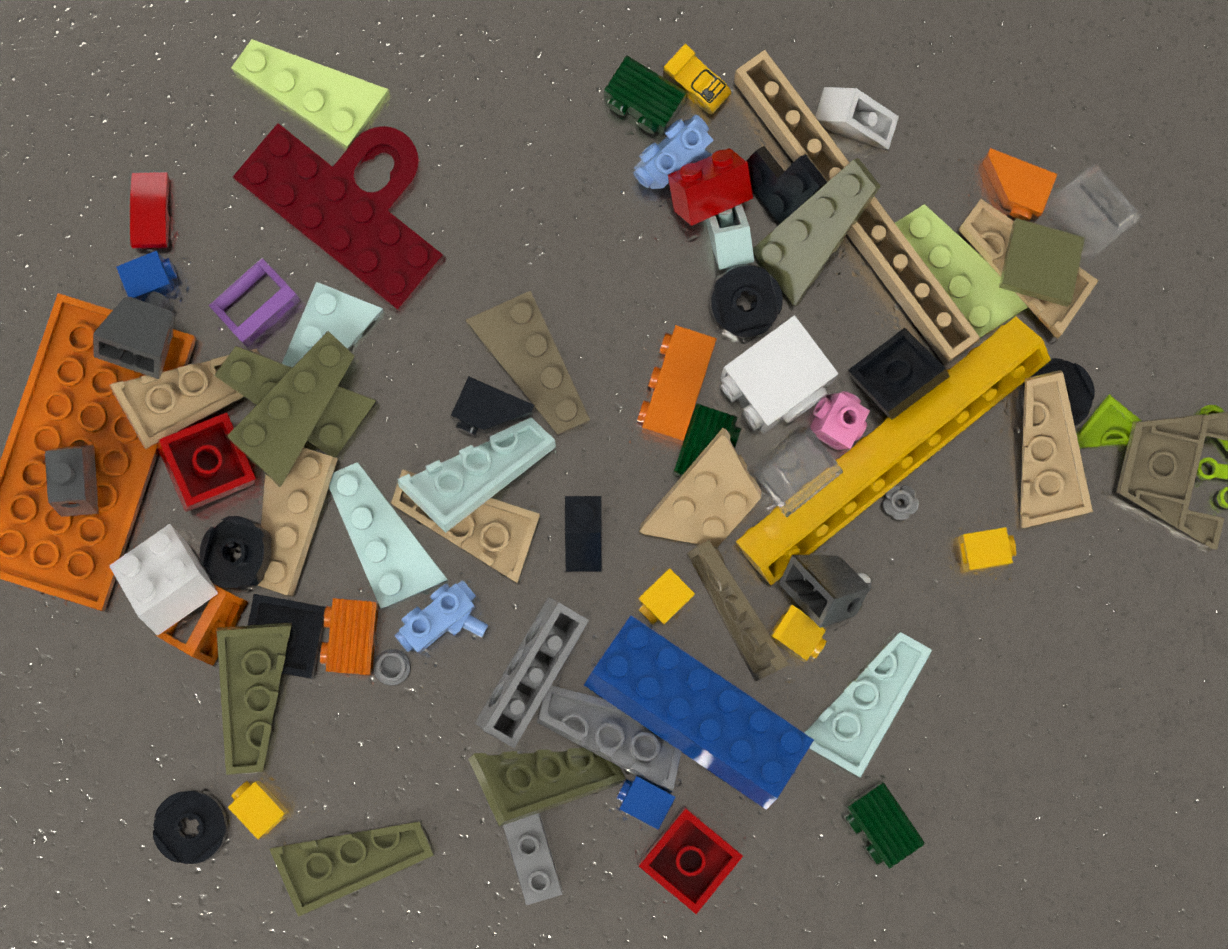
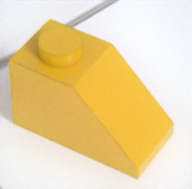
M793 605L785 609L770 633L776 645L803 662H806L810 656L816 659L827 640L822 638L826 629L820 628L809 616Z

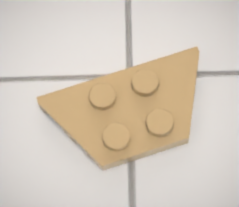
M722 428L645 518L640 525L641 533L700 545L709 540L713 547L718 548L761 499L762 491L755 478L749 475L747 464L741 454H737L730 441V434L726 429Z

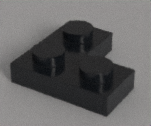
M765 146L757 149L746 160L748 162L751 188L779 224L827 183L826 179L806 154L796 159L786 171L782 169Z

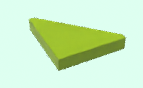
M1109 394L1076 433L1079 449L1128 445L1133 422L1142 420Z

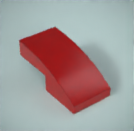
M167 172L132 173L130 245L132 249L168 247L170 217L167 209L170 179Z

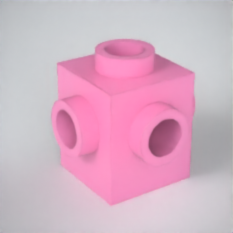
M842 391L841 393L826 395V397L824 396L819 400L814 408L813 415L816 417L808 433L836 450L851 449L854 441L858 440L866 430L867 422L865 420L870 410L860 405L861 400L849 392Z

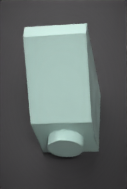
M742 204L706 219L712 249L719 270L754 262L750 226Z

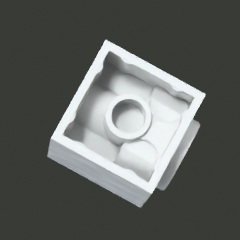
M794 315L723 368L720 377L722 381L720 388L731 402L737 400L743 407L744 412L741 415L747 425L753 431L759 429L764 435L781 421L785 420L786 423H789L819 402L822 397L827 395L825 389L834 382L839 373Z

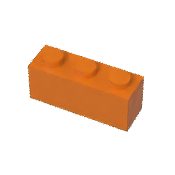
M675 325L673 334L665 333L659 352L665 355L662 368L654 367L648 387L654 389L650 402L643 401L637 421L643 423L641 432L683 445L717 338Z

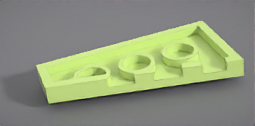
M251 39L231 67L233 72L347 149L361 134L389 94V90L253 39Z
M925 204L895 222L896 226L980 338L1029 308L1015 292L999 288L1001 280L999 274Z

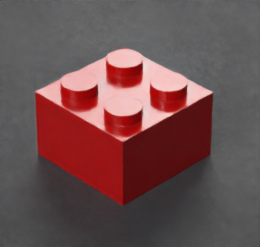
M227 412L158 439L157 448L185 513L250 487L256 480L246 455L226 437L234 429Z
M683 807L640 860L638 867L697 914L743 855L688 809Z

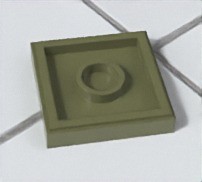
M1016 218L1012 224L999 288L1068 307L1073 299L1085 237Z

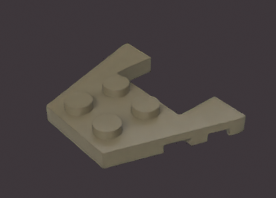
M1228 412L1133 422L1117 493L1203 545L1217 550L1225 518L1188 510L1205 437L1209 436L1228 441Z

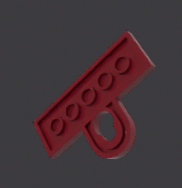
M277 123L232 177L238 184L398 312L444 258L441 252L390 213L414 184L420 166L419 156L414 143L405 133L396 128L379 126L364 131L353 141L338 161L331 166ZM381 154L390 155L394 159V167L390 172V181L379 191L366 192L360 189L355 181L358 168L365 162L374 161Z

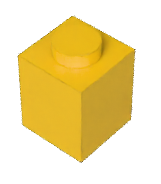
M1007 527L963 534L958 537L964 573L1007 566L1013 563L1012 557L1016 556L1015 540L1013 535H1008Z
M669 568L638 598V601L642 604L638 611L652 625L658 621L664 626L695 593Z
M248 781L243 783L231 795L235 801L228 806L232 813L258 840L264 838L290 813L261 781H255L252 785Z

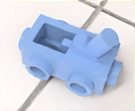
M694 115L689 120L682 121V119H678L672 123L664 132L667 135L664 140L658 145L656 143L649 145L639 155L641 161L634 167L635 171L633 172L636 179L646 188H664L669 183L668 174L681 169L686 164L696 163L712 156V153L705 150L714 141L707 133L709 131L708 125L698 115Z
M461 580L452 587H449L447 583L430 596L433 600L430 605L423 610L416 607L404 616L401 621L405 625L394 636L407 652L414 648L420 654L447 631L455 636L465 628L482 638L489 625L470 615L476 608L471 602L476 595L464 580Z

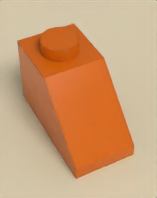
M990 148L982 164L1002 208L1011 211L1010 215L1015 219L1018 218L1028 222L1031 219L1036 221L1044 211L1057 174Z

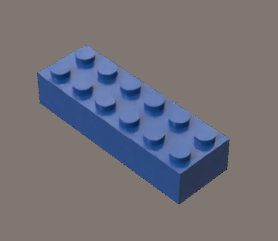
M631 615L584 684V686L682 751V753L764 809H767L778 799L814 739Z

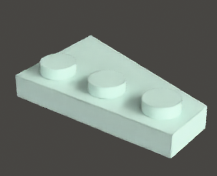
M316 282L282 364L293 368L327 331L349 349L362 337V333L374 320L376 321L383 313V308Z

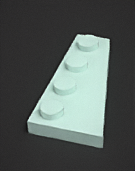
M531 417L490 436V441L477 447L470 445L459 450V455L442 463L440 460L425 466L426 470L412 477L410 474H407L397 479L398 485L446 533L556 447L555 439Z
M358 462L333 473L329 489L382 610L448 581Z
M900 632L857 679L844 690L835 702L818 717L813 725L804 732L814 739L809 749L861 778L930 657L932 649Z

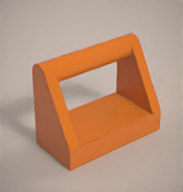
M214 583L212 584L218 594L209 600L187 643L172 636L180 621L157 636L191 657L212 666L218 658L217 628L235 627L248 601Z

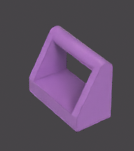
M261 258L211 302L209 307L248 348L301 300L268 263ZM264 274H267L280 290L237 327L224 310Z

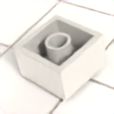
M168 524L109 565L137 616L157 636L218 594L188 542L171 524Z

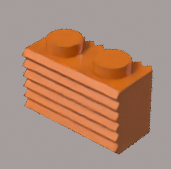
M333 598L332 606H326L324 627L330 628L329 641L322 642L320 652V664H326V672L373 675L379 604L377 602Z

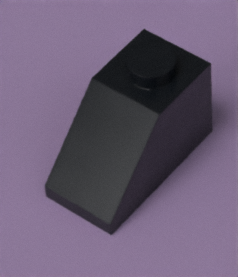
M468 376L451 413V417L454 421L458 422L456 425L457 429L475 436L477 431L488 434L533 417L536 408L534 404Z
M565 496L566 572H602L601 496Z

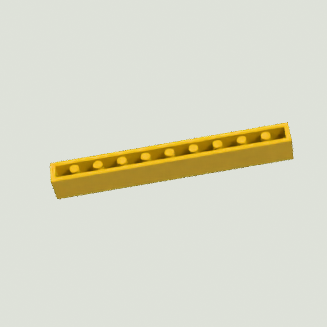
M1017 316L1007 324L1000 326L992 336L978 347L970 350L966 357L947 370L949 378L893 420L887 417L880 426L867 436L862 437L854 447L839 459L832 461L824 471L811 481L806 482L798 492L783 504L776 506L758 524L749 528L736 541L746 559L770 585H773L783 576L792 555H810L1021 385L1025 378L1031 377L1051 359L1044 340Z

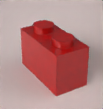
M731 148L716 151L712 156L696 163L686 164L681 169L668 174L674 211L691 226L753 199L748 162Z

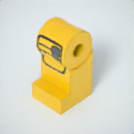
M684 44L664 66L663 77L686 91L687 98L708 114L712 115L732 94L727 84L704 65L687 44Z

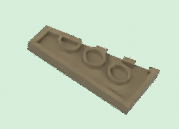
M708 540L688 552L687 554L754 680L758 681L788 666L789 663L725 566L720 551L713 547Z

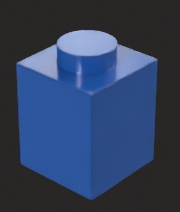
M157 250L116 266L128 297L145 301L150 292H158L165 295L176 290L172 281L177 278L175 268L170 258L164 259Z
M635 776L633 782L628 779L625 780L616 799L622 801L619 807L620 810L659 830L675 796Z

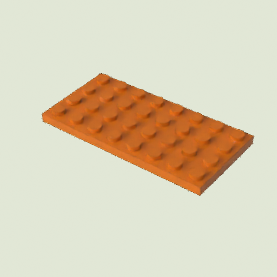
M58 293L0 459V579L105 612L116 579L109 565L124 556L159 450L157 444L145 450L109 386L112 383L145 376V374L94 357L93 334L113 310ZM173 329L172 340L162 372L188 365L197 339L195 336ZM94 445L99 514L61 517L48 501L45 451L62 447Z

